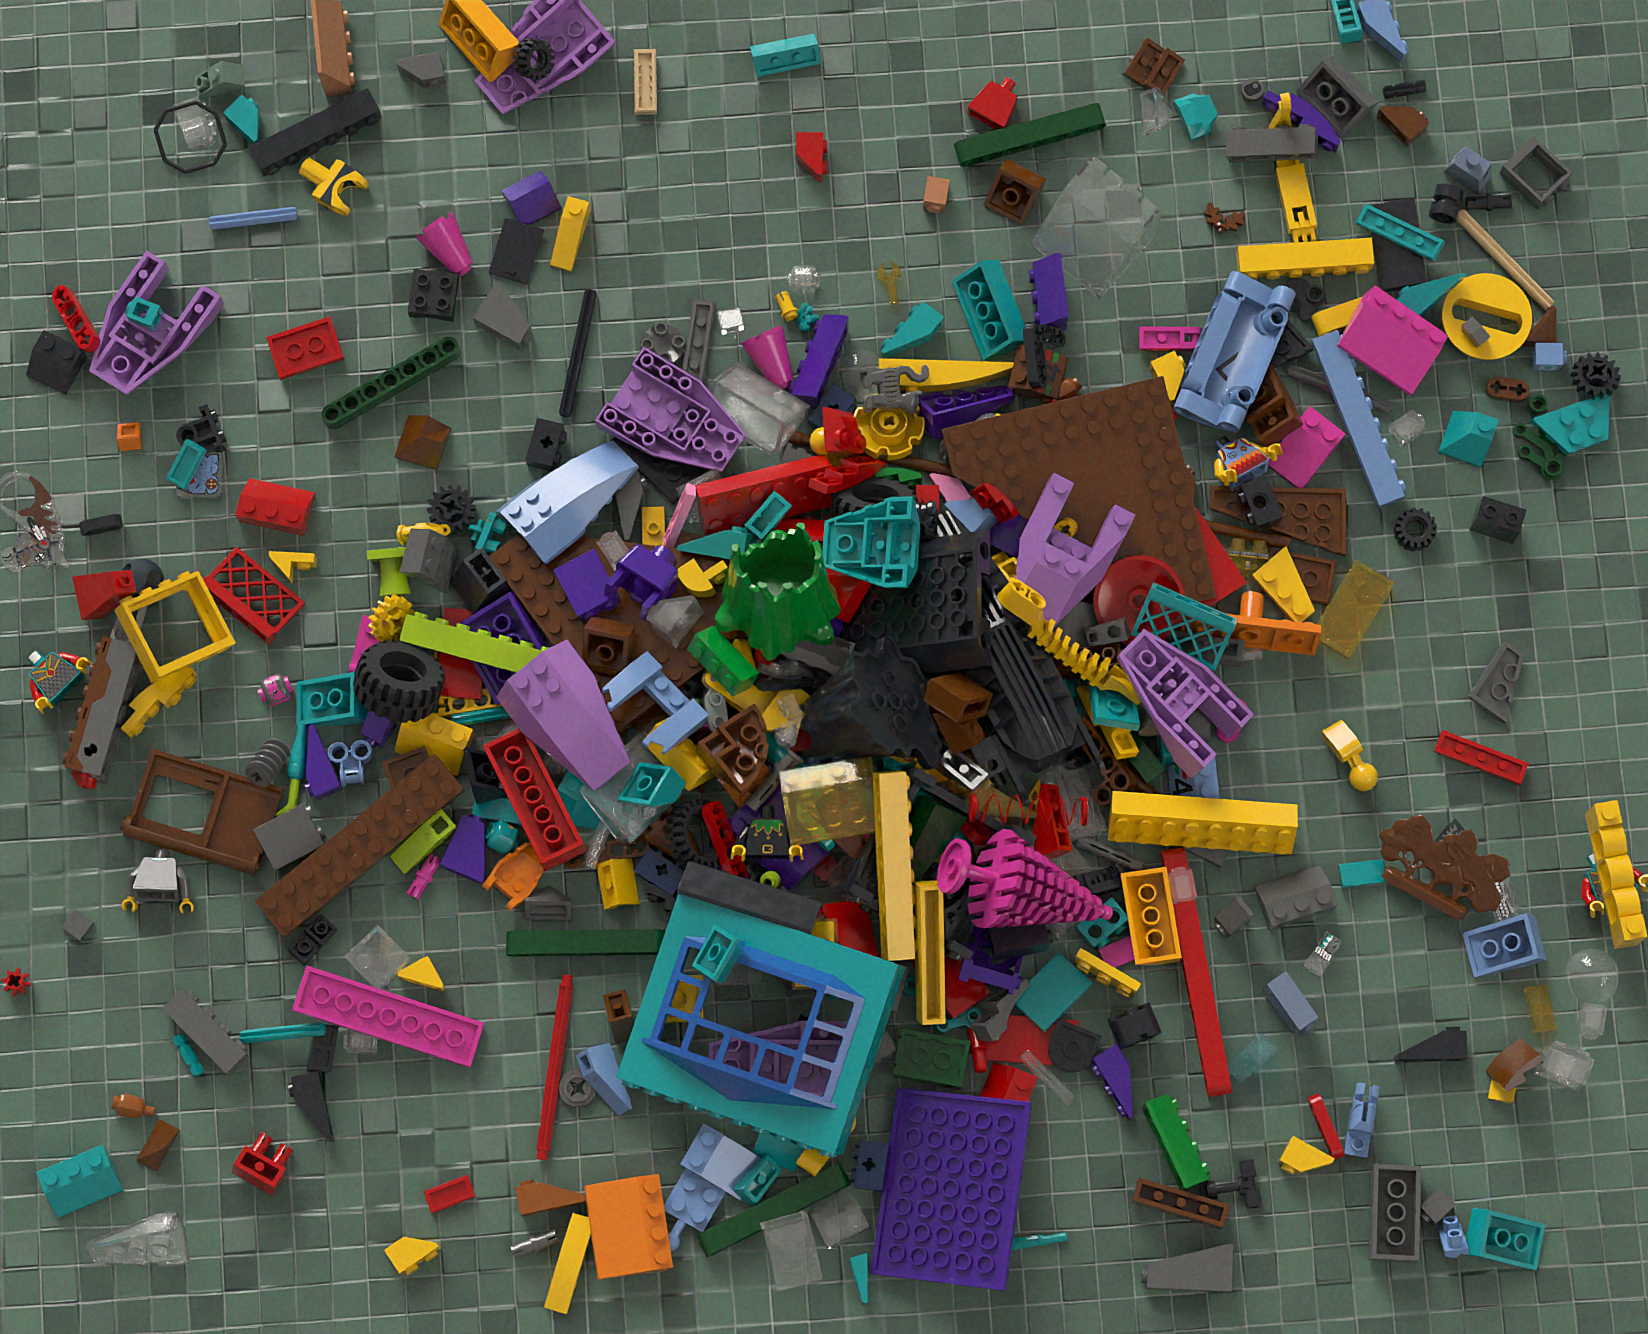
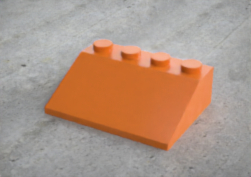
M659 1174L584 1186L598 1280L661 1272L673 1268Z

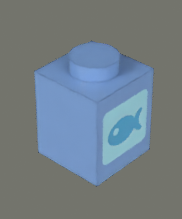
M1535 343L1532 349V371H1560L1563 364H1566L1567 353L1563 351V343Z

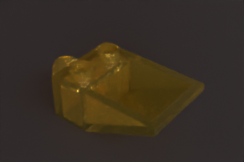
M986 779L972 792L950 780L949 788L951 792L957 795L963 794L961 797L963 801L970 803V795L975 793L979 809L982 812L985 811L989 797L995 794L999 799L1002 815L1005 817L1011 798L993 788L995 785L993 782ZM993 796L989 802L986 814L989 816H1000L997 800ZM1012 800L1007 817L1022 818L1019 802ZM1022 805L1024 817L1027 818L1029 808ZM1031 810L1029 818H1036L1038 814Z

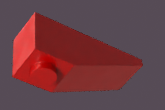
M1040 785L1039 797L1042 799L1047 821L1055 798L1060 796L1058 785ZM1038 798L1033 835L1036 836L1034 849L1035 852H1039L1050 860L1073 850L1061 799L1058 798L1056 800L1050 823L1046 825L1042 806Z

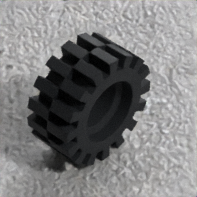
M535 38L523 39L524 42L520 41L518 43L520 48L516 47L514 50L517 52V55H513V59H516L513 62V66L517 67L515 71L520 76L533 80L546 78V73H551L549 67H554V63H551V60H555V56L551 55L554 50L550 48L551 45L546 43V41ZM536 51L537 61L531 67L530 59L533 52Z
M1415 507L1410 511L1408 509L1399 516L1394 532L1396 533L1395 539L1399 540L1398 544L1400 546L1403 544L1406 550L1411 548V551L1416 549L1421 551L1432 543L1437 532V523H1434V517L1429 516L1430 512L1427 511L1425 513L1423 512L1424 509L1416 510ZM1411 522H1419L1424 528L1423 535L1420 537L1410 536L1407 532V525Z

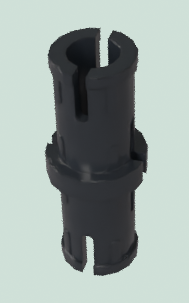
M1511 194L1466 196V211L1511 209L1512 199L1510 198L1512 196Z

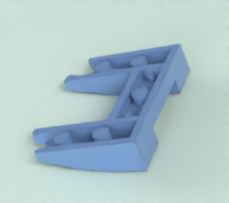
M647 651L603 687L602 692L607 693L609 691L612 702L607 703V708L610 712L641 689H644L670 717L648 735L641 744L648 748L651 742L663 746L661 754L664 755L707 723L709 714L694 699L689 701L661 672L662 666Z

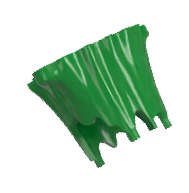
M803 523L796 524V529H789L787 533L781 530L771 531L762 543H752L744 553L740 551L738 544L732 545L728 575L722 589L724 603L715 615V624L720 631L742 630L746 632L748 644L760 650L764 658L769 661L774 660L781 653L793 652L796 644L800 641H810L820 646H826L833 641L834 630L830 620L840 613L841 606L838 602L836 588L829 581L818 540L812 542Z

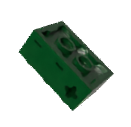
M901 1028L892 1077L961 1090L970 1041Z

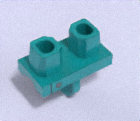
M493 512L489 513L486 523L484 520L479 519L477 525L470 524L468 530L473 533L470 540L477 542L475 549L479 550L482 547L490 555L498 550L501 545L500 542L491 540L494 533L504 536L507 532L508 524L499 519L497 514Z

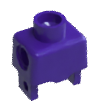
M639 544L633 546L617 562L616 572L606 582L604 595L611 598L619 587L625 589L631 599L639 604L643 603L640 618L646 621L655 610H662L676 590L678 569L675 567L677 564L675 555L668 548L661 545L656 546L652 551Z

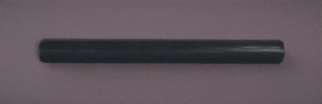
M586 289L583 296L559 409V415L563 417H570L572 414L597 296L596 291Z

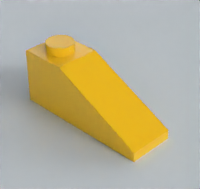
M567 197L550 266L572 272L591 211L588 201Z

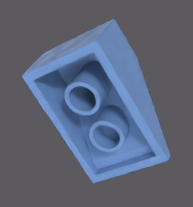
M1526 913L1462 933L1474 978L1522 968L1547 960L1536 917Z
M703 1124L680 1165L682 1168L689 1170L742 1202L743 1200L733 1190L761 1158L722 1133Z

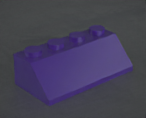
M823 314L821 321H816L813 332L816 333L813 341H808L805 352L808 353L805 361L801 360L797 368V373L800 374L797 381L793 380L789 388L791 401L814 410L819 405L849 330L848 316Z

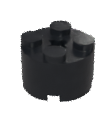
M1150 1003L1133 1007L1124 1011L1125 1013L1122 1015L1119 1014L1107 1019L1120 1050L1132 1047L1134 1044L1144 1042L1162 1033Z

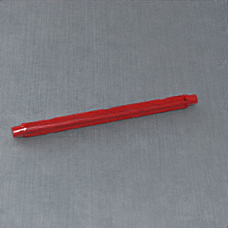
M562 975V981L559 984L540 1118L541 1123L536 1146L538 1160L546 1161L551 1147L552 1127L555 1118L561 1076L560 1070L569 1019L568 1013L573 990V976Z

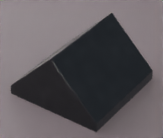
M465 747L463 751L476 804L507 797L486 753Z

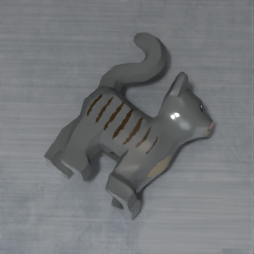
M903 365L886 369L876 367L860 369V382H863V389H868L871 385H877L878 392L877 395H871L863 402L864 413H869L872 408H879L884 410L901 409L907 412L908 415L915 414L922 391H910L901 394L900 376L905 374L911 381L917 383L924 382L929 377L927 365H922L920 374H916L909 366Z

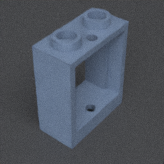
M1284 972L1265 986L1262 991L1294 1036L1299 1033L1304 1036L1316 1026L1314 1022L1319 1017L1287 972Z

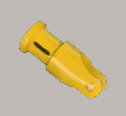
M428 522L417 523L415 526L408 527L399 525L397 539L401 545H406L411 528L431 529L446 536L450 533V527L447 524L438 525Z

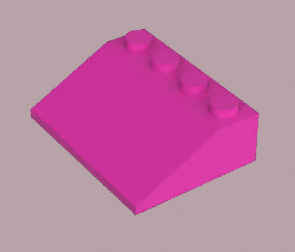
M1374 286L1362 296L1337 346L1411 396L1438 356L1448 335L1377 286Z

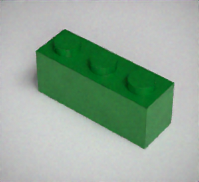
M715 626L696 633L687 648L732 697L750 689L759 675V672Z

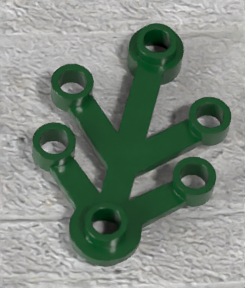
M1537 394L1530 399L1528 407L1532 413H1535V417L1544 415L1548 401L1545 396ZM1533 403H1539L1541 408L1536 409ZM1519 423L1515 425L1513 435L1516 438H1524L1543 450L1545 457L1543 458L1534 453L1529 445H1522L1518 450L1519 458L1523 460L1529 459L1541 467V473L1544 478L1548 480L1559 479L1564 471L1562 462L1567 455L1560 450L1554 458L1552 448L1555 443L1545 437L1546 433L1539 427L1540 437L1528 430L1525 424ZM1516 428H1522L1524 433H1517ZM1526 449L1528 450L1529 454L1523 455L1521 453V450ZM1548 467H1554L1556 472L1550 473Z

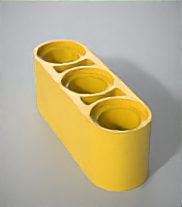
M1362 297L1312 315L1311 318L1318 336L1320 337L1336 330L1339 333L1345 331Z

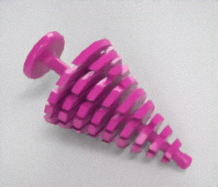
M1002 829L994 834L986 844L997 845V848L981 851L976 864L985 865L992 863L990 867L982 868L972 865L969 844L967 841L957 838L949 843L940 859L937 883L941 892L955 893L964 884L966 878H970V882L981 883L969 886L968 893L970 898L983 897L982 901L968 903L969 914L976 916L984 914L983 918L971 920L976 927H1012L1032 924L1041 925L1044 923L1056 924L1058 922L1069 923L1071 921L1082 922L1084 920L1095 921L1098 917L1109 920L1113 914L1110 906L1102 905L1099 897L1091 895L1090 890L1079 886V882L1075 879H1069L1071 876L1062 871L1055 863L1050 862L1047 857L1039 852H1034L1035 849L1032 846H1024L1029 843L1012 830Z

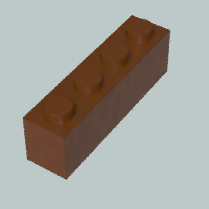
M1138 1178L1131 1200L1133 1204L1220 1230L1224 1227L1230 1206L1223 1202L1142 1178Z

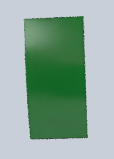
M882 468L874 474V477L880 479L887 478L890 481L898 479V482L902 485H907L910 489L915 488L916 485L922 482L921 473L903 468Z

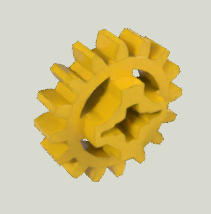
M392 594L391 598L385 596L383 603L378 601V608H372L374 615L368 618L372 620V623L368 625L372 629L370 633L381 642L392 640L397 642L398 636L402 632L406 614L412 615L415 613L411 609L412 604L407 599Z

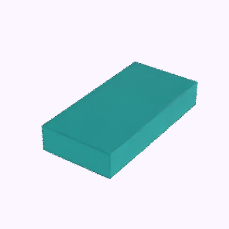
M186 439L165 479L186 490L207 450L195 442Z

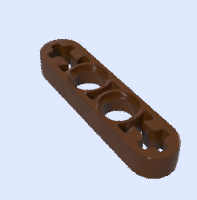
M638 835L584 845L586 852H584L586 863H582V858L575 860V864H570L569 861L563 862V865L567 869L575 870L597 866V864L610 859L642 858L650 848V843ZM637 841L646 844L643 852H638V849H630L632 854L627 855L628 849L625 843L630 842V847L636 846ZM616 844L624 848L623 854L619 857L611 854V848ZM591 849L601 851V857L598 860L592 861L588 858V853Z

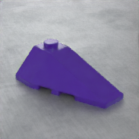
M1006 385L978 388L976 392H964V389L956 390L957 394L943 395V391L919 396L918 406L920 408V417H924L927 433L933 439H943L941 429L974 422L982 414H989L1015 399V394Z

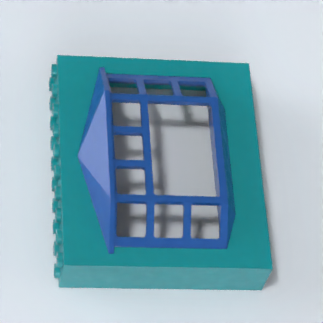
M678 894L616 1078L622 1080V1085L630 1088L640 1089V1087H644L643 1092L660 1097L664 1094L667 1101L676 1104L687 1102V1108L703 1112L707 1109L710 1116L719 1119L729 1117L731 1118L730 1123L742 1127L752 1125L753 1131L769 1135L770 1132L775 1133L774 1138L781 1141L792 1142V1140L797 1141L796 1146L808 1150H813L814 1147L818 1148L817 1153L834 1158L836 1154L843 1155L906 967L795 929ZM714 925L747 942L736 961L737 963L817 990L798 1050L772 1043L700 1017L712 979L706 975L704 980L693 978L683 974V969L690 949L693 947L701 950ZM680 981L700 987L692 1014L672 1008L671 1006ZM826 993L853 1002L845 1028L817 1020ZM669 1014L689 1022L680 1048L660 1041ZM697 1025L724 1034L715 1060L689 1051ZM814 1027L841 1035L842 1039L834 1062L805 1053ZM732 1037L759 1046L751 1072L724 1064V1058ZM767 1049L794 1058L786 1084L759 1076ZM803 1061L830 1070L822 1096L794 1088Z

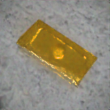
M1547 984L1525 987L1524 993L1533 1034L1557 1030Z

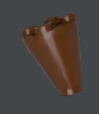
M673 803L664 811L659 812L652 819L653 822L639 832L645 841L671 858L674 849L668 850L667 845L671 844V839H665V835L670 834V831L665 830V825L671 824L666 820L671 815L670 811L675 809ZM687 826L690 845L697 854L701 855L699 853L700 849Z

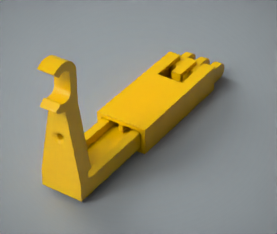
M1289 93L1280 94L1279 109L1269 124L1268 129H1275L1280 125H1287L1292 128ZM1299 160L1276 161L1275 176L1288 235L1291 234L1293 243H1298V238H1301L1302 242H1308L1307 236H1310L1311 242L1317 241L1315 235L1317 222L1304 164H1300ZM1302 207V212H1297L1299 222H1295L1292 208L1299 209Z

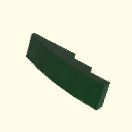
M1131 730L1130 734L1139 753L1136 757L1125 758V760L1137 771L1147 785L1165 772L1166 769L1138 734Z

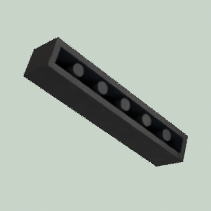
M366 88L250 146L249 149L263 177L266 175L271 176L279 172L280 168L286 165L296 164L300 158L306 155L316 154L320 148L326 145L336 144L340 138L346 135L352 136L356 134L360 128L366 125L372 126L382 118V115L372 94Z

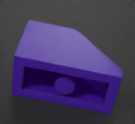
M372 711L368 712L361 734L371 747L375 748L378 745L383 748L397 725L395 721H389L385 717L380 718Z

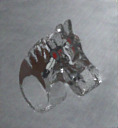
M13 471L3 475L0 478V510L5 516L25 529V532L17 540L16 546L8 547L1 553L0 558L5 568L11 572H19L32 566H39L50 570L58 565L69 569L70 567L64 558L65 536L61 518L48 491L28 473ZM22 480L34 486L35 502L29 509L13 511L3 506L1 501L2 492L9 483Z

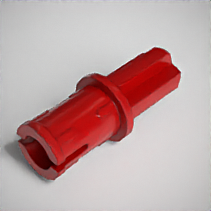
M969 1028L967 1030L970 1040L969 1053L972 1054L974 1070L976 1073H984L988 1068L985 1054L987 1046L984 1045V1041L978 1040L973 1029Z

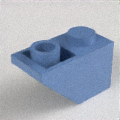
M975 499L947 501L944 504L950 510L949 512L960 520L969 532L990 530L998 522L993 512L989 508L982 510Z

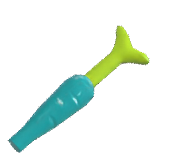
M298 725L297 734L287 770V775L291 779L288 804L277 812L276 816L297 806L300 780L304 778L306 772V725Z

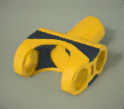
M309 157L303 162L299 170L301 176L317 185L311 194L312 198L329 210L343 216H348L351 210L342 203L340 199L341 192L348 187L366 190L369 186V183L363 176L338 159H336L330 169H327Z

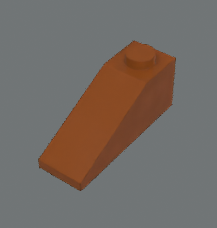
M533 1179L522 1181L520 1186L515 1187L522 1217L586 1203L585 1194L540 1182L534 1183Z

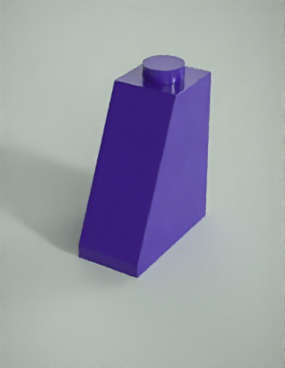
M463 814L440 865L443 869L482 885L486 881V826L482 822L483 819L474 814L469 816Z

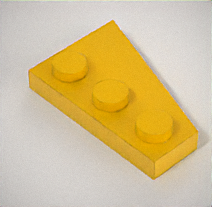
M1286 546L1252 574L1251 577L1292 622L1302 623L1314 613V607Z

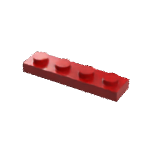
M1445 730L1441 731L1434 749L1436 754L1519 786L1529 764Z

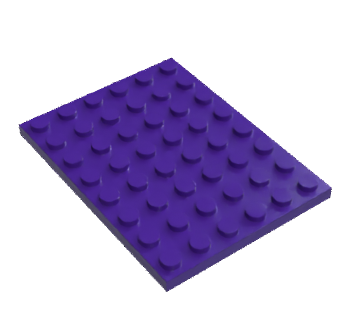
M897 1088L870 1274L1000 1291L1007 1290L1032 1111L1031 1102Z

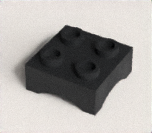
M414 269L408 305L409 317L435 318L454 322L456 296L459 287L458 274Z

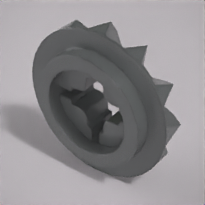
M581 1070L568 1072L563 1076L559 1084V1092L562 1099L573 1107L587 1105L596 1094L593 1087L584 1079ZM570 1082L577 1085L583 1083L582 1089L585 1095L577 1092L571 1096L574 1088Z

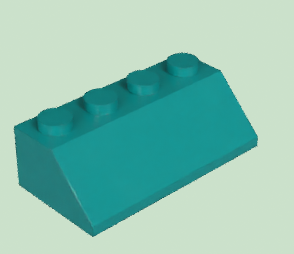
M981 260L951 280L983 361L1014 351L1018 345H1024L1023 328L1025 324L999 260Z

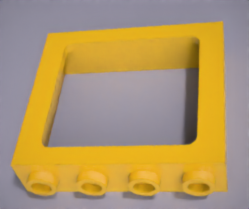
M189 571L178 575V579L173 582L168 579L158 584L159 588L152 590L149 587L139 592L140 596L138 597L128 596L120 600V605L114 610L151 683L224 652L236 644L199 571L191 574ZM180 591H186L213 644L159 667L132 612Z

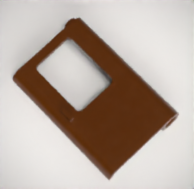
M152 749L132 812L128 818H123L120 830L123 831V836L256 875L264 849L253 829L276 817L275 814L282 798L283 788L269 784L266 788H261L254 785L246 776ZM156 776H163L214 792V799L201 834H194L143 817V812Z

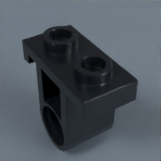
M207 404L199 407L202 418L186 423L177 430L176 438L181 447L185 442L184 437L188 434H194V438L191 441L201 447L213 444L217 453L226 450L223 444L227 442L222 429L218 431L215 424L219 422L214 409L210 411Z

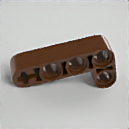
M1081 717L1083 723L1086 724L1085 727L1088 733L1092 734L1090 736L1095 743L1097 740L1100 742L1098 752L1106 767L1100 771L1106 780L1093 791V800L1098 805L1110 807L1112 792H1132L1137 785V779L1123 759L1116 760L1099 726L1094 727L1090 718ZM1086 745L1082 746V748L1084 749V751L1087 753V755L1090 757V759H1091V760L1093 761V763L1095 764V762H1094L1092 756L1090 755V753H1089V751H1088ZM1112 758L1113 767L1108 769L1107 761ZM1123 776H1125L1127 779V783L1124 787H1122L1120 784V780ZM1107 790L1109 792V799L1105 802L1103 794Z

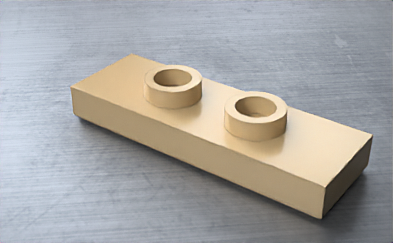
M634 49L635 115L657 114L656 49Z

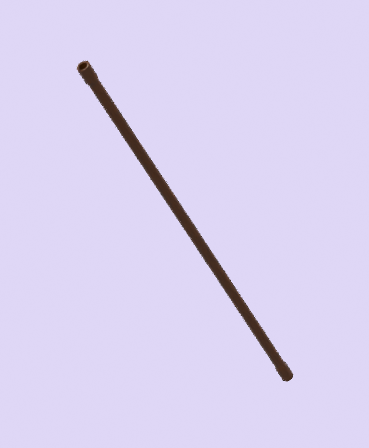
M783 428L780 441L810 446L809 440L811 435ZM863 452V453L859 454V456L868 455V454H866L865 452ZM880 455L877 458L889 464L958 478L952 474L950 466H943V463L910 456L898 460H887L885 455ZM1205 520L1212 532L1216 534L1258 542L1283 549L1285 546L1288 549L1291 537L1265 533Z

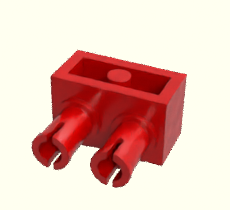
M260 1132L252 1148L244 1146L233 1164L232 1173L273 1196L285 1176L286 1168L284 1165L293 1153V1150L288 1146L285 1151L286 1145L280 1144L272 1159L265 1157L264 1153L273 1139L269 1135L265 1139L266 1133Z

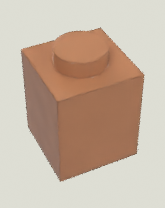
M928 176L923 201L924 209L932 213L945 212L950 179Z

